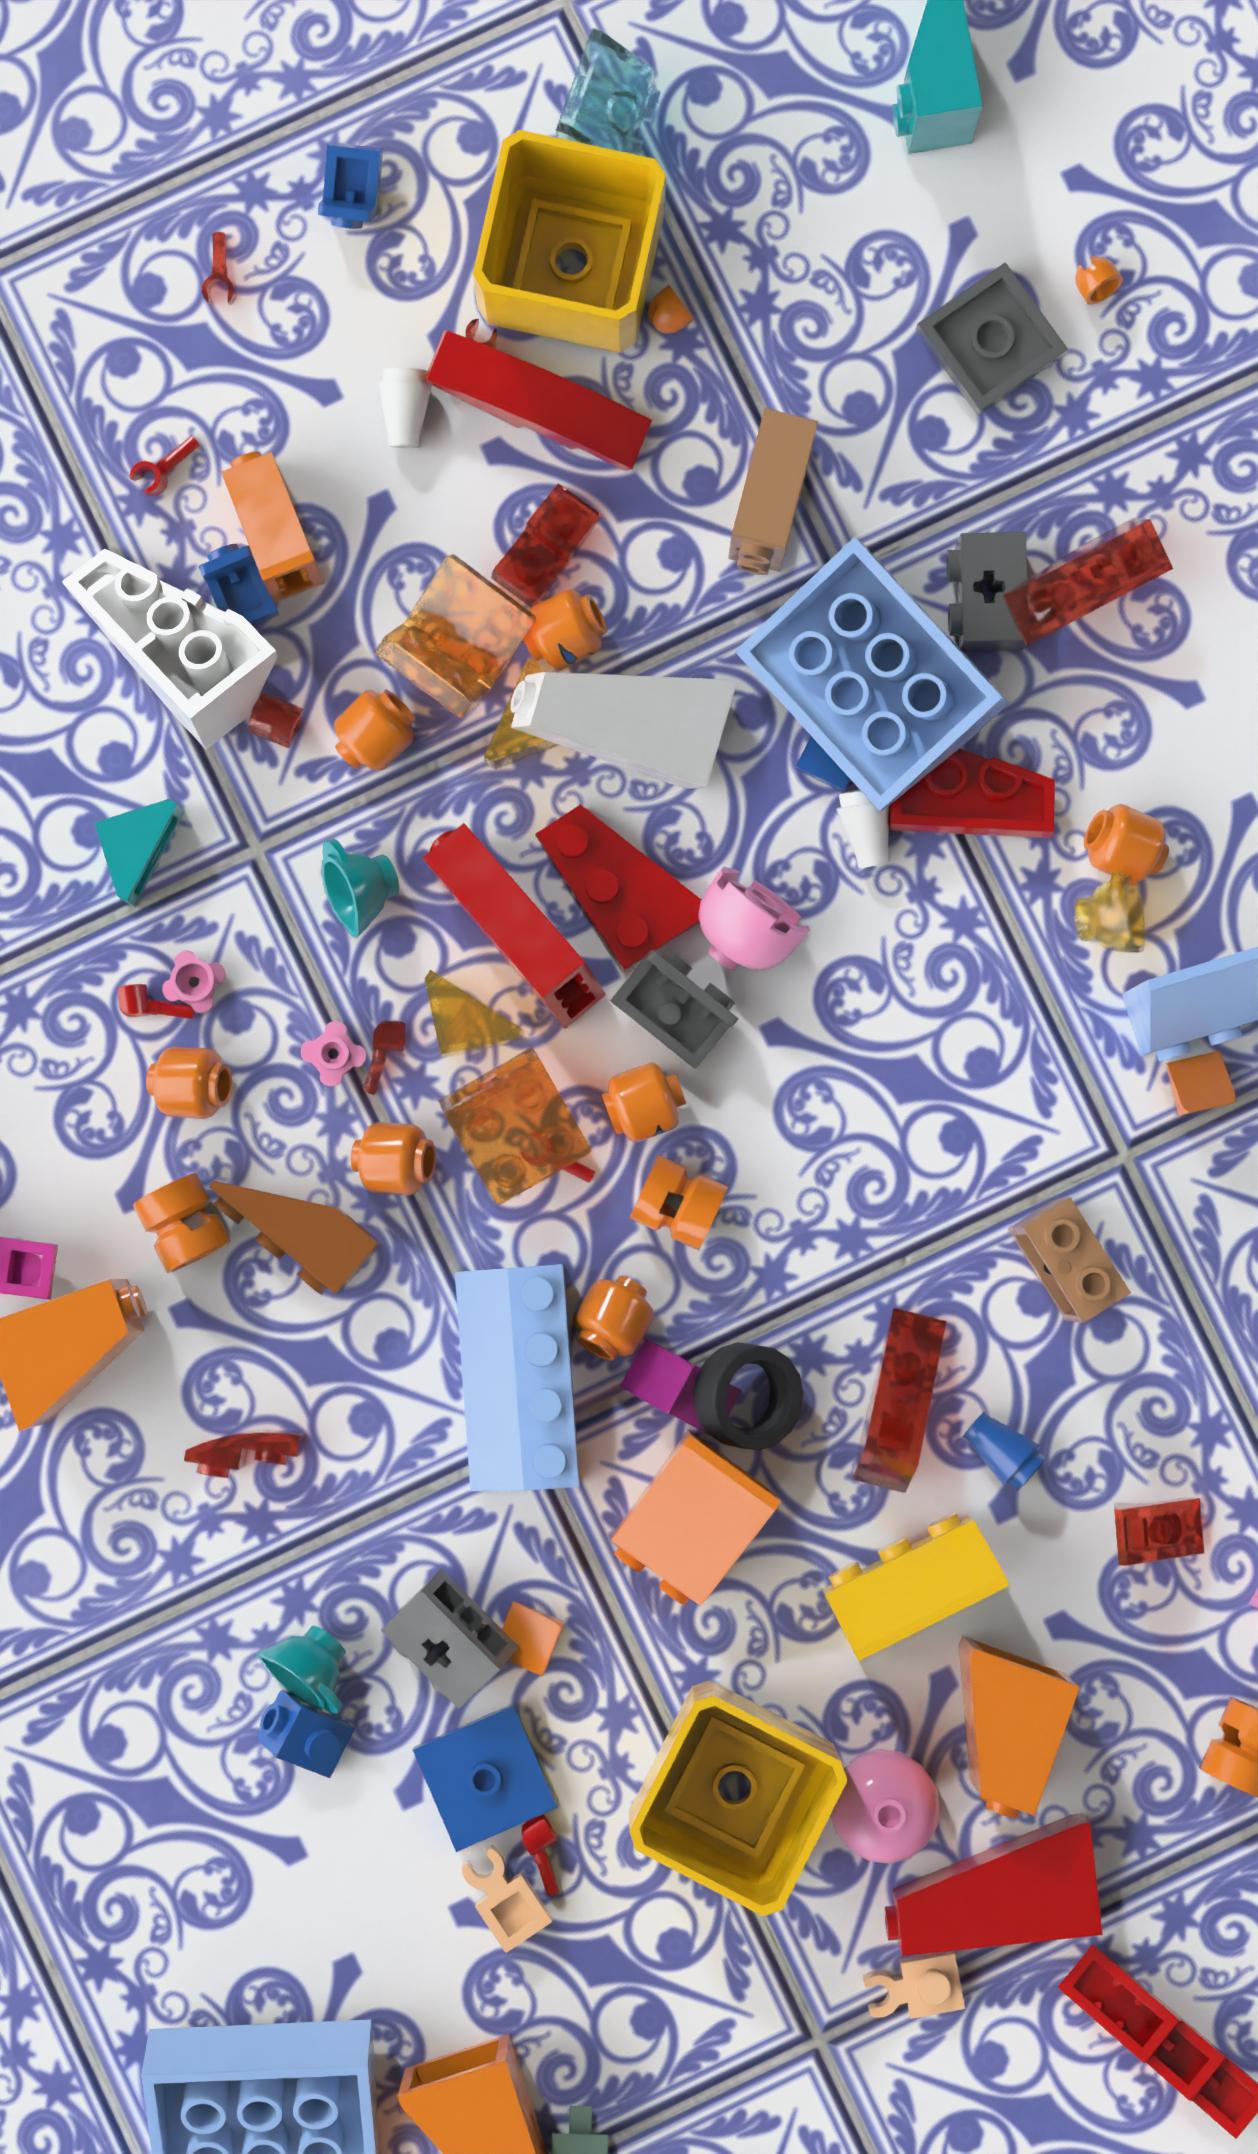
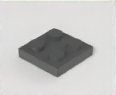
M1006 262L917 323L916 331L978 416L1061 359L1068 351L1064 342Z

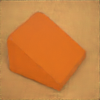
M1220 1051L1166 1063L1178 1116L1237 1103L1235 1091Z
M513 1600L502 1630L519 1646L509 1661L543 1676L564 1621Z

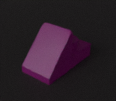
M645 1338L620 1387L662 1412L671 1414L706 1433L697 1419L693 1402L695 1380L701 1368ZM731 1384L728 1385L726 1396L728 1416L742 1392L741 1389Z

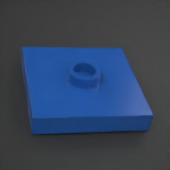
M514 1703L417 1745L412 1749L456 1852L558 1808L557 1801Z

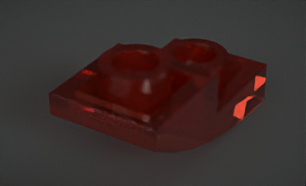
M558 483L527 521L521 536L495 566L491 579L531 608L539 604L577 554L601 519L602 514Z
M257 1430L229 1434L185 1450L184 1461L198 1463L196 1473L229 1478L230 1469L240 1470L245 1467L248 1449L256 1450L254 1460L287 1465L288 1456L298 1457L302 1454L306 1432Z

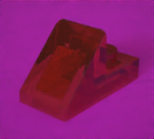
M1179 1498L1151 1503H1114L1119 1565L1128 1566L1204 1553L1200 1498Z

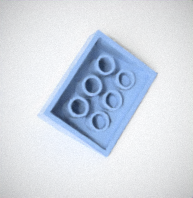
M855 537L735 650L737 655L881 812L967 743L1010 703L872 552Z
M1258 947L1149 979L1123 993V1000L1141 1056L1156 1052L1160 1062L1190 1053L1188 1042L1208 1036L1210 1044L1213 1046L1242 1037L1240 1026L1258 1021Z
M371 2019L149 2029L141 2077L152 2154H379L376 2067Z

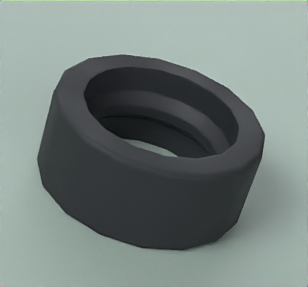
M736 1342L719 1348L705 1360L695 1380L693 1402L697 1419L709 1436L725 1445L760 1451L778 1445L792 1432L801 1415L804 1393L800 1374L790 1358L775 1348ZM757 1364L763 1368L768 1376L771 1390L769 1405L762 1419L752 1428H739L733 1424L728 1416L726 1406L728 1385L734 1374L744 1365Z

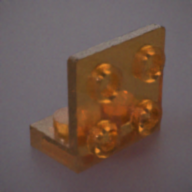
M451 554L444 559L406 621L384 636L374 654L462 719L484 701L536 623V616L459 557Z
M533 1047L438 1100L446 1119L496 1204L505 1203L591 1152V1147Z

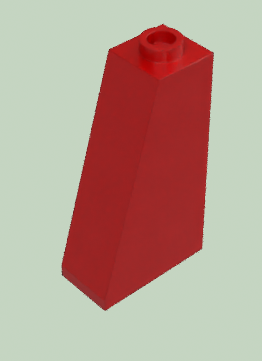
M465 823L455 831L449 830L444 832L432 843L430 851L422 857L425 863L564 1029L606 995L582 957Z
M1083 1813L1071 1814L892 1889L894 1906L884 1907L888 1941H898L902 1956L1103 1935L1090 1822Z

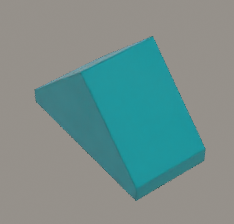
M166 799L94 822L116 894L120 899L134 907L185 812L177 803Z

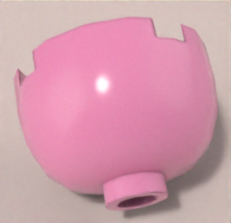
M724 866L708 886L700 902L698 918L704 936L712 944L708 951L709 954L717 962L730 970H735L739 964L753 970H765L783 963L810 931L809 926L796 927V924L802 917L788 903L756 880L748 887L736 882L741 872Z
M876 1749L858 1754L844 1768L847 1783L831 1813L835 1832L850 1851L868 1861L891 1864L910 1859L927 1846L938 1825L940 1801L935 1783L920 1763L901 1751Z

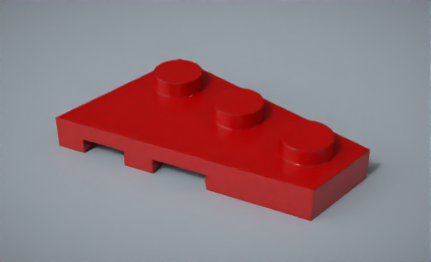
M959 748L889 805V830L1051 838L1054 833L1055 780L998 758L987 759Z
M581 804L535 833L541 846L624 972L640 962L649 950L657 951L700 923L698 916L702 899Z

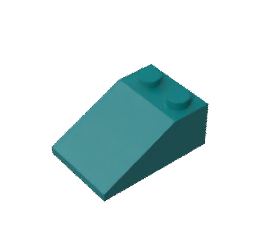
M927 0L907 65L904 83L897 85V104L892 105L895 134L897 137L905 136L908 154L971 144L982 109V100L964 0Z

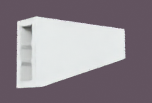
M560 672L526 675L525 681H521L514 691L511 711L515 715L511 728L684 789L706 788L737 683L726 679Z

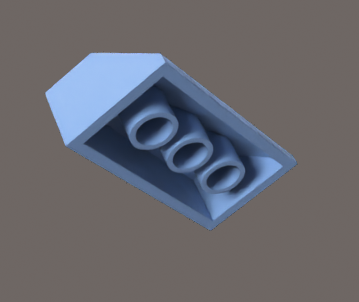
M564 1264L455 1272L470 1491H528L579 1487L580 1476Z

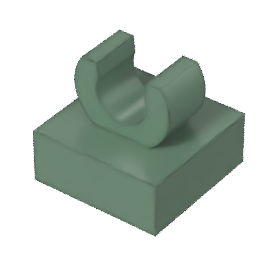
M570 2106L569 2134L552 2133L551 2154H608V2135L591 2134L592 2106Z

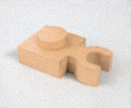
M491 1845L486 1849V1854L494 1865V1869L489 1874H478L469 1861L463 1864L462 1873L469 1885L476 1889L484 1890L486 1893L485 1897L476 1902L475 1907L504 1952L507 1953L550 1924L552 1916L523 1872H520L510 1880L507 1879L504 1874V1856L497 1847Z
M954 1951L901 1958L899 1963L902 1975L892 1977L889 1973L881 1970L870 1971L863 1975L865 1987L881 1985L888 1990L887 1997L882 2002L868 2004L870 2016L886 2017L892 2014L899 2004L907 2003L911 2019L965 2009Z

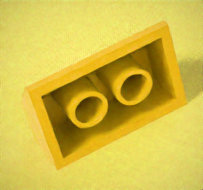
M957 1513L947 1515L927 1526L930 1533L929 1536L913 1544H910L907 1537L902 1538L878 1551L881 1560L861 1569L858 1562H855L828 1576L832 1584L823 1588L822 1591L858 1661L1010 1586L1002 1568L971 1517L967 1516L960 1520Z

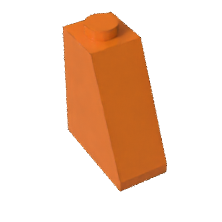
M255 451L234 459L230 463L232 468L221 473L261 578L274 603L324 584L272 452L261 455V452Z

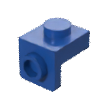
M329 142L327 144L323 199L318 205V215L331 217V225L349 229L363 228V221L371 222L376 217L379 205L383 148Z
M237 544L220 547L207 556L208 562L199 565L201 574L218 609L224 612L229 609L243 616L252 626L279 616L274 600L261 578L249 545L241 548Z
M281 1690L274 1703L270 1704L262 1715L257 1739L276 1758L331 1778L355 1728L343 1719L302 1704L293 1694Z

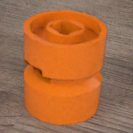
M658 1155L629 1219L655 1231L666 1226L670 1228L672 1239L699 1251L724 1199L728 1186L702 1174L691 1179L687 1176L686 1167ZM668 1192L684 1196L678 1211L664 1203Z
M197 1173L177 1179L132 1204L145 1231L154 1232L158 1236L153 1247L166 1273L174 1272L194 1263L231 1242L217 1214H209L206 1210L210 1198Z
M1230 1697L1218 1724L1223 1732V1736L1221 1739L1211 1740L1199 1768L1243 1792L1258 1797V1708Z

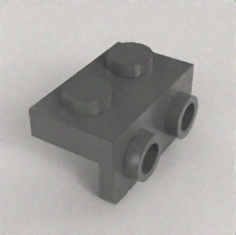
M668 948L661 956L654 950H649L609 1001L691 1067L696 1069L728 1028L733 1027L739 1020L729 1011L735 1002L712 983H709L703 990L691 981L687 975L693 968Z

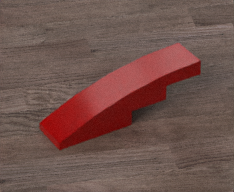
M448 330L443 332L423 380L516 428L525 426L571 450L580 448L624 471L633 469L652 422V419L557 374Z
M1094 1944L1089 1947L1057 1987L1144 2064L1147 2063L1185 2098L1193 2101L1235 2139L1240 2136L1258 2113V2082Z

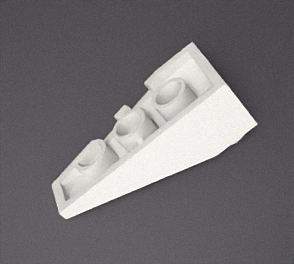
M106 549L62 581L67 590L172 714L205 749H208L249 716L278 658V654L243 616L229 609L224 612L204 602L200 595L188 589L183 592L159 580L155 573Z

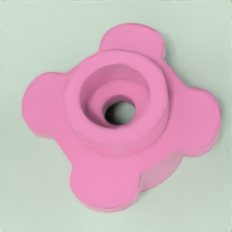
M182 951L174 959L175 967L171 972L170 980L163 984V994L171 1002L180 1000L192 1005L195 1012L206 1013L214 1005L212 996L217 985L224 982L226 977L225 970L217 962L208 964L196 958L193 952ZM192 977H197L199 979L198 986L191 987L189 980Z
M332 1021L325 1026V1032L316 1040H309L303 1043L301 1057L305 1062L312 1063L320 1072V1081L324 1085L333 1087L341 1083L342 1075L348 1073L353 1067H361L365 1063L366 1051L362 1046L355 1045L347 1036V1028L343 1023ZM331 1049L338 1050L339 1055L336 1059L329 1058L328 1052Z

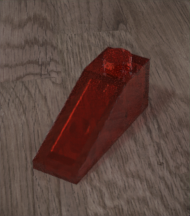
M1132 518L1078 547L1002 595L1025 645H1030L1172 570L1173 567L1151 519Z
M893 1308L861 1433L852 1476L853 1480L906 1493L919 1464L947 1321Z

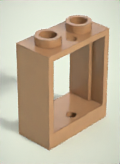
M768 408L764 409L731 534L728 559L738 561L737 567L739 569L757 575H768L769 569L780 572L811 456L818 421Z
M1071 1197L1054 1199L1007 1228L1065 1321L1085 1323L1131 1294ZM1044 1265L1047 1266L1051 1274L1045 1272Z

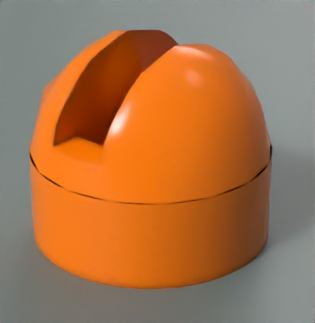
M1098 256L1090 257L1092 266L1086 270L1079 265L1075 276L1077 289L1089 305L1100 303L1110 297L1123 282V276L1109 259Z
M670 285L655 295L647 311L650 322L654 324L655 329L663 334L680 331L694 321V318Z

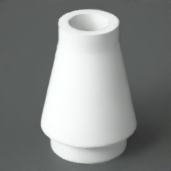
M416 368L383 369V382H378L388 434V447H420V435L432 386L423 381L427 370Z
M860 789L840 793L841 807L836 808L855 853L858 868L889 863V806L882 812L879 811Z

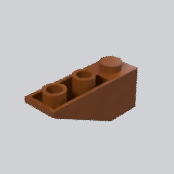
M214 1181L209 1186L210 1189L219 1195L213 1204L237 1224L244 1217L261 1231L255 1238L256 1241L279 1260L286 1253L302 1266L297 1275L320 1295H323L327 1289L331 1290L334 1294H340L382 1244L340 1208Z

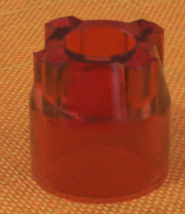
M263 692L253 708L247 732L289 749L301 727L304 708Z

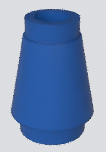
M985 1412L973 1422L963 1435L1001 1484L1005 1486L1009 1483L1017 1491L1028 1482L1047 1459L1037 1450L1040 1446L1039 1444L995 1418H991Z

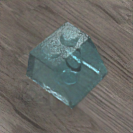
M592 28L556 127V138L640 156L643 141L636 139L642 120L651 123L661 91L654 89V68L603 31Z

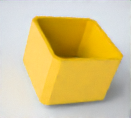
M518 130L505 138L501 145L473 269L478 310L488 325L621 353L635 344L665 214L666 175L656 159L524 130ZM574 249L583 253L587 259L585 268L577 274L563 273L556 265V260L563 251Z
M709 1680L691 1687L629 1810V1832L636 1851L759 1915L766 1916L783 1910L847 1783V1778L833 1743ZM730 1771H739L749 1778L751 1783L750 1790L743 1799L731 1801L720 1794L718 1784L724 1774Z

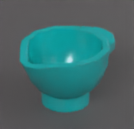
M331 839L323 843L322 849L324 859L321 863V876L325 894L338 920L353 937L358 938L384 908L386 899L398 895L399 881L397 873L387 856L381 854L369 858L360 852H345V849L338 840Z
M313 1625L304 1636H291L256 1653L258 1659L272 1677L310 1707L319 1710L324 1708L330 1713L335 1714L342 1708L343 1704L334 1691L340 1676L338 1663L344 1657L346 1651L325 1630Z

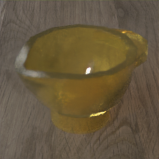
M1116 870L1112 872L1110 881L1096 887L1091 897L1076 899L1075 923L1080 940H1096L1103 948L1118 952L1141 953L1144 951L1145 922L1143 900L1139 884L1133 881L1131 875L1126 876L1123 870Z

